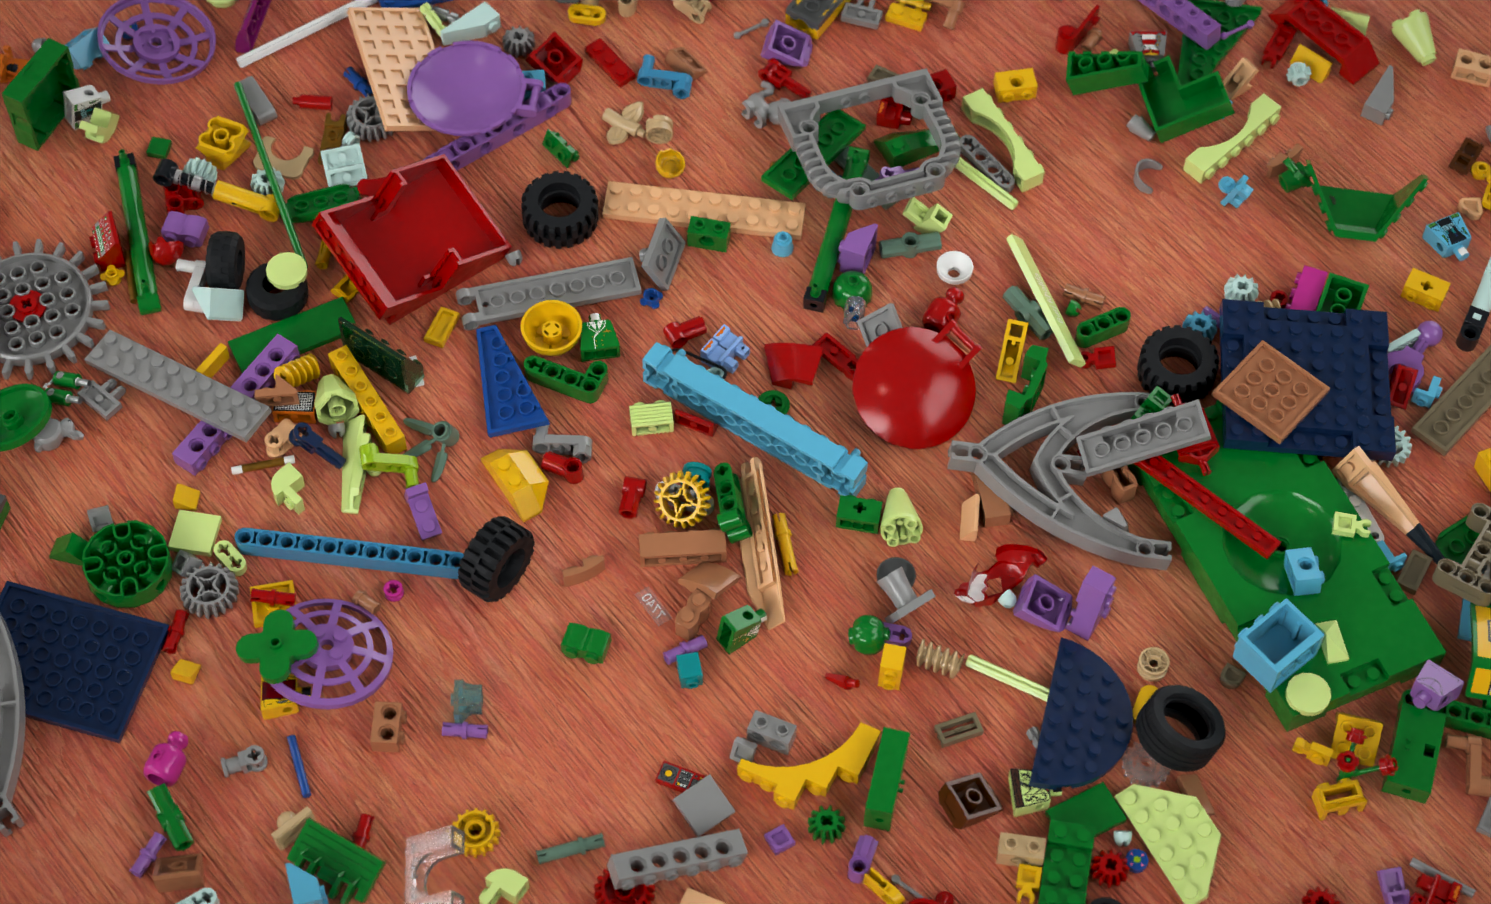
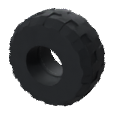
M217 231L210 236L207 246L205 266L207 285L210 288L239 289L243 282L245 270L243 237L236 232Z
M264 263L252 271L246 282V295L254 313L267 320L280 321L298 314L305 307L309 294L306 280L302 281L294 289L274 294L269 293L276 287L268 281L266 273L268 263Z

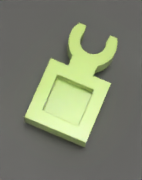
M1335 511L1332 534L1353 538L1355 533H1358L1361 537L1367 538L1371 531L1365 530L1363 527H1370L1372 521L1368 519L1356 521L1357 515Z

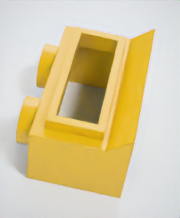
M1343 778L1337 782L1338 784L1329 785L1328 782L1316 786L1311 797L1320 821L1325 820L1328 812L1337 811L1339 815H1344L1348 812L1349 808L1355 806L1358 812L1364 810L1368 801L1364 798L1358 779L1351 781L1350 778ZM1348 791L1352 793V796L1330 801L1325 799L1326 796Z

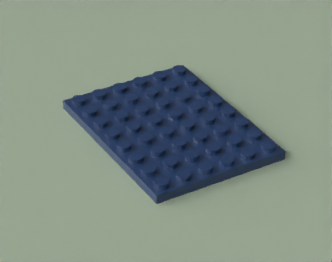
M7 581L0 594V613L7 624L17 652L24 685L26 717L121 743L167 638L169 625Z

